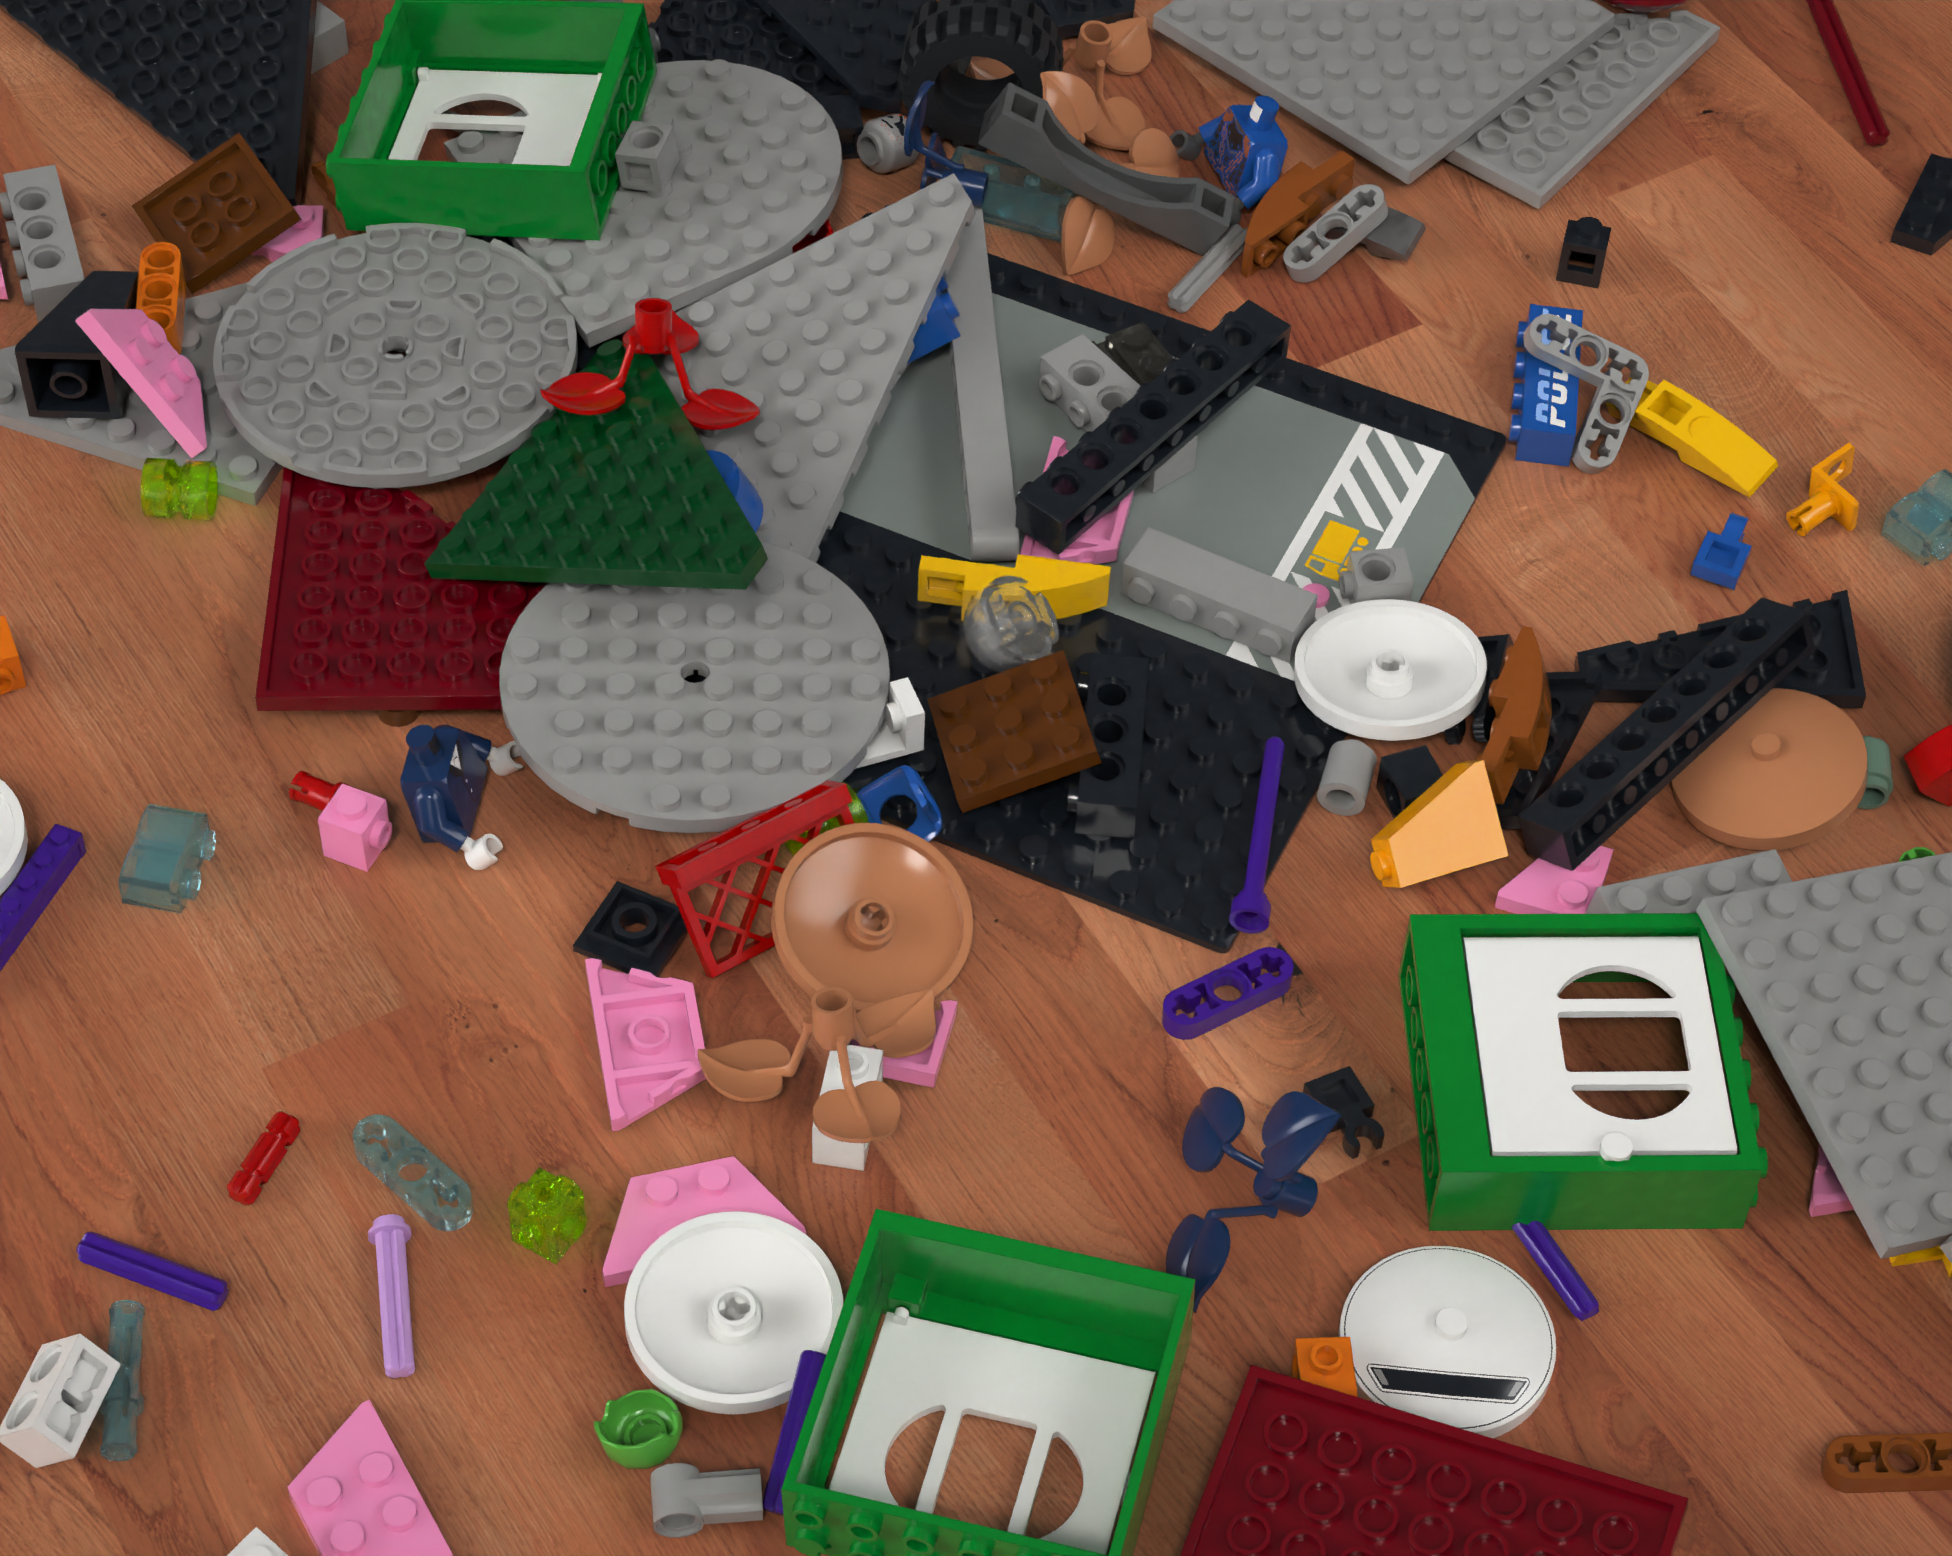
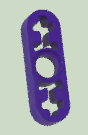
M1261 948L1171 991L1163 1002L1161 1019L1163 1028L1169 1035L1177 1039H1194L1283 996L1291 986L1294 968L1291 957L1278 948ZM1261 969H1266L1268 971V973L1260 975ZM1278 971V972H1279L1278 977H1274V976L1271 974V973H1275V972ZM1224 985L1233 986L1240 991L1241 997L1234 1001H1225L1218 998L1214 990ZM1179 1009L1184 1012L1183 1014L1176 1015V1011ZM1194 1012V1017H1193V1018H1189V1017L1186 1015V1014H1189V1013Z

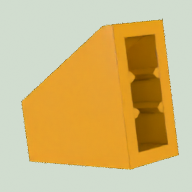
M1484 760L1456 763L1371 839L1374 850L1370 855L1371 866L1376 878L1382 881L1383 887L1402 888L1508 856Z

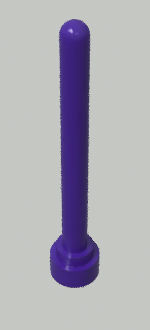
M1276 736L1270 737L1265 743L1244 889L1233 898L1229 922L1236 930L1250 934L1266 930L1269 926L1271 904L1264 893V885L1284 754V742Z

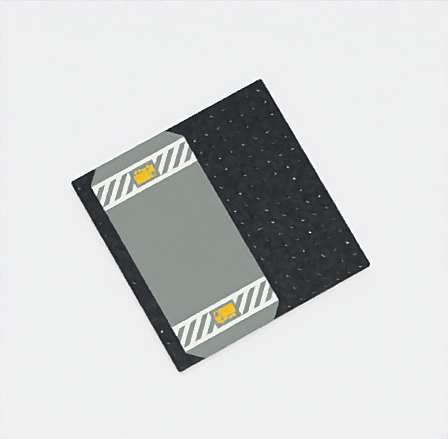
M866 213L861 219H863V218H865V217H867V216H869V215H871V214H873V213ZM987 253L1015 499L1025 483L1033 482L1043 474L1053 436L1067 441L1066 449L1070 451L1076 446L1082 435L1086 433L1082 427L1074 425L1068 414L1055 402L1047 400L1039 389L1038 380L1040 377V359L1042 355L1084 334L1141 386L1146 382H1152L1163 372L1166 365L1172 359H1179L1192 347L1199 336L1207 335L1211 331ZM948 342L907 364L902 375L897 374L890 389L892 397L879 426H873L866 442L868 450L856 476L850 477L843 492L845 500L832 529H826L819 545L821 553L816 563L833 573L850 587L874 617L883 635L888 652L890 682L908 677L925 712L924 750L854 769L841 782L846 783L853 802L847 805L858 811L856 794L862 788L902 765L913 767L925 783L942 814V830L933 841L1217 953H1227L1231 950L1240 933L1230 924L1229 916L1233 898L1244 889L1266 741L1274 736L1281 738L1284 742V754L1264 888L1319 789L1331 746L1338 741L1345 740L1349 733L1334 728L1321 720L1302 701L1294 679L1295 656L1288 663L1273 656L1264 655L1256 649L1234 640L1223 638L1207 629L1187 621H1181L1170 614L1145 604H1139L1121 595L1124 561L1146 529L1150 527L1303 589L1306 585L1313 583L1325 586L1330 592L1329 602L1324 607L1316 608L1315 622L1327 613L1350 604L1349 599H1342L1339 586L1340 572L1347 571L1349 551L1405 547L1414 582L1411 601L1420 603L1505 449L1507 438L1504 434L1285 358L1196 435L1198 443L1195 469L1154 493L1143 483L1134 489L1117 560L1096 564L1111 567L1109 598L1106 606L1086 613L1042 622L1000 624L961 621V606L918 601V569L921 555L972 562ZM1018 529L1020 554L1026 533ZM1016 561L975 562L1015 568ZM1061 650L1065 652L1077 690L1080 672L1090 671L1091 653L1149 658L1134 838L1075 833L1077 813H1067L1069 783L1079 784L1080 775L1070 774L962 813L955 796L927 699ZM693 670V675L684 678V680L692 683L702 682L706 679V677L698 674V670ZM1081 701L1083 708L1086 709L1087 701ZM897 796L884 804L881 809L880 818L895 826L908 829L914 824L918 810L912 799L905 796Z

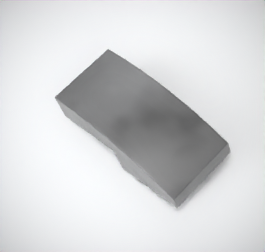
M1388 207L1386 219L1359 243L1365 244L1372 256L1407 261L1425 232L1426 227L1419 220ZM1336 227L1328 231L1327 234L1331 239H1338L1346 233L1347 229Z

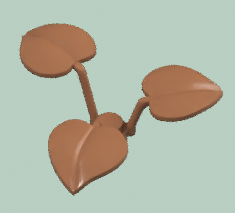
M1145 16L1130 18L1111 24H1105L1096 20L1087 21L1080 28L1077 43H1069L1066 52L1063 54V67L1074 56L1081 69L1096 71L1095 96L1098 102L1099 118L1096 127L1089 132H1084L1086 139L1096 145L1110 149L1129 150L1133 137L1138 131L1145 129L1144 118L1139 108L1126 97L1115 96L1105 100L1103 94L1104 69L1107 66L1116 74L1132 75L1144 71L1149 66L1152 58V47L1148 35L1147 18ZM991 58L971 61L970 65L973 78L979 80H995L1014 73L1005 64Z
M1045 71L1040 73L1043 99L1049 103L1056 118L1065 129L1080 143L1084 144V132L1093 130L1099 118L1098 102L1092 88L1083 79L1068 72ZM1156 128L1142 129L1133 137L1129 147L1131 163H1116L1128 169L1151 175L1179 178L1180 173L1179 157L1171 139L1163 131ZM1040 175L1042 182L1046 186L1057 187L1059 192H1068L1075 196L1065 209L1062 223L1061 254L1063 274L1073 275L1102 264L1110 256L1115 242L1114 223L1111 215L1105 210L1098 209L1099 204Z
M825 987L815 992L811 997L812 1017L803 1018V1031L792 1057L785 1046L771 1039H747L719 1048L698 1049L700 1067L713 1088L735 1101L758 1102L777 1096L783 1089L782 1077H792L795 1075L810 1037L813 1034L814 1039L822 1048L838 1052L844 1089L828 1091L816 1100L813 1106L815 1126L823 1135L837 1141L848 1143L880 1141L892 1135L900 1123V1099L897 1093L882 1081H868L854 1087L847 1046L853 1038L859 1042L861 1047L871 1048L874 1046L875 1049L883 1050V1056L889 1058L907 1057L924 1051L932 1044L936 1035L934 992L930 988L901 995L868 1006L856 1013V1007L853 1006V997L849 991L841 987Z

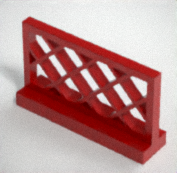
M826 780L776 807L752 816L655 866L662 884L668 885L671 889L707 977L714 978L775 946L772 932L760 936L749 931L759 904L772 908V902L763 899L762 895L771 870L783 874L785 870L774 865L780 845L788 840H793L804 846L819 835L823 822L835 816L840 826L855 824L847 805L853 802L846 783ZM808 831L806 839L798 836ZM766 852L764 860L756 858ZM747 861L761 866L751 894L731 887L738 866ZM723 874L721 882L713 880ZM704 883L718 888L709 916L696 912L688 895L689 891ZM729 892L749 900L739 928L719 920ZM699 919L706 922L704 929H702ZM716 926L737 933L730 954L718 960H715L709 946ZM747 937L755 940L745 945Z

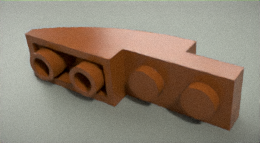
M1342 150L1315 169L1300 161L1271 186L1253 212L1247 228L1241 274L1244 277L1248 278L1260 269L1269 267L1276 258L1284 253L1289 244L1308 229V219L1315 218L1321 210L1337 199L1341 200L1344 195L1350 192L1353 186L1352 176L1355 158Z
M1522 626L1514 645L1511 644L1508 647L1505 655V665L1501 674L1490 685L1489 705L1494 708L1496 717L1492 722L1490 739L1485 750L1478 753L1475 759L1484 760L1496 804H1504L1519 769L1538 771L1550 733L1552 705L1548 678L1532 627Z

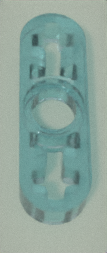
M380 1114L367 1116L357 1123L353 1130V1143L359 1162L431 1226L442 1231H454L462 1228L470 1221L473 1215V1202L468 1184L391 1117ZM372 1137L378 1141L386 1138L388 1150L392 1153L390 1159L388 1151L380 1143L374 1142L369 1145L368 1140ZM408 1164H421L428 1170L425 1176L417 1181H405L398 1176L399 1171ZM436 1185L439 1196L449 1203L457 1199L458 1206L452 1208L446 1204L439 1208L438 1196L433 1191Z

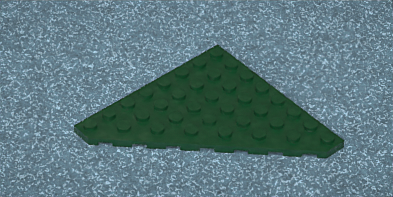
M611 340L603 343L587 365L578 373H598L607 376L611 380L615 379L619 374L627 350L623 346V342ZM634 353L625 384L622 388H619V390L625 393V403L610 412L598 415L574 414L553 406L556 412L548 420L540 422L532 428V436L510 455L507 463L487 483L484 491L471 507L462 514V518L449 534L439 542L438 547L424 564L431 578L746 590L764 566L768 557L761 541L650 355Z

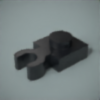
M1350 1066L1304 1083L1303 1093L1310 1095L1342 1115L1329 1133L1341 1129L1344 1134L1342 1146L1349 1157L1354 1159L1359 1156L1361 1145L1357 1137L1370 1139L1376 1150L1382 1148L1384 1130L1376 1120L1370 1118L1373 1117L1375 1104Z

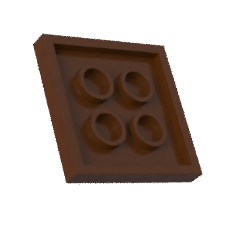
M237 133L132 205L156 242H169L180 249L186 286L192 294L302 220L240 133Z
M1064 650L927 699L955 796L962 813L1102 763Z

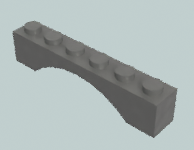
M1010 82L984 114L978 140L979 145L1202 256L1230 227L1234 195L1198 177L1175 178L1151 175L1128 169L1106 160L1074 138L1056 118L1046 100Z

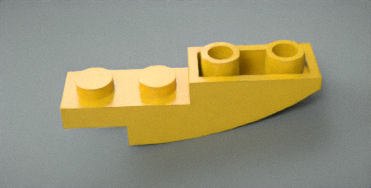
M1630 377L1625 383L1628 384L1632 378ZM1664 379L1659 385L1649 380L1647 381L1630 426L1677 450L1682 462L1749 498L1779 466L1777 460L1757 442L1697 398ZM1606 403L1609 414L1621 420L1619 409L1614 404Z
M1021 554L1017 555L1015 568L921 555L918 569V601L961 606V621L1016 624L1062 619L1086 613L1108 604L1111 567Z

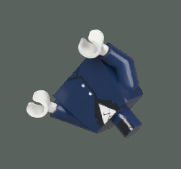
M423 724L412 728L406 736L409 750L400 783L422 842H439L455 852L461 849L464 851L465 859L472 869L483 870L498 861L494 854L503 849L502 842L498 837L489 833L476 841L470 838L488 771L485 761L489 760L492 770L500 776H506L522 769L523 765L512 760V758L520 756L517 743L511 741L496 748L491 746V740L450 725H439L433 729L431 726Z

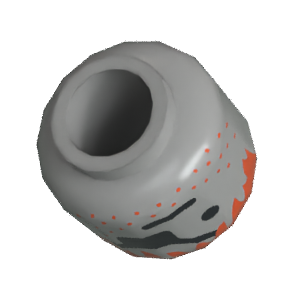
M890 114L871 119L863 125L864 129L857 140V152L863 163L877 173H889L907 168L916 161L919 152L913 149L911 157L906 156L904 152L906 116Z

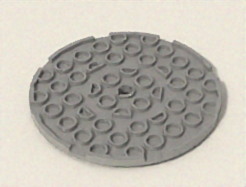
M427 223L365 226L366 233L341 239H337L335 234H331L304 244L281 256L255 275L247 283L248 291L239 299L236 305L230 304L219 324L213 348L214 377L220 402L236 430L250 445L285 468L325 482L354 487L382 489L426 485L469 474L493 464L517 450L523 442L532 436L531 430L535 425L548 420L556 412L553 405L542 397L540 389L545 390L557 380L575 374L577 367L578 343L573 314L569 315L560 302L559 298L563 297L564 293L546 270L520 250L495 238L489 243L467 236L466 229ZM390 350L397 352L406 351V356L404 357L402 354H388L387 352Z
M765 542L761 543L768 560L746 590L549 583L530 601L520 614L508 636L502 653L499 675L500 699L504 722L519 747L520 756L531 770L551 789L591 813L597 815L602 810L616 816L628 818L630 826L662 832L705 833L725 831L752 816L767 811L806 792L826 780L842 782L867 755L868 745L876 735L877 730L882 728L885 719L886 703L889 701L890 669L883 635L863 601L833 573L795 552ZM693 670H698L699 675L706 677L704 681L697 683L684 680L687 676L693 675Z

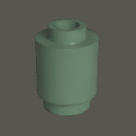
M1862 736L1867 749L1868 781L1864 795L1857 807L1861 809H1875L1887 803L1889 795L1893 791L1890 748L1881 739L1872 736Z

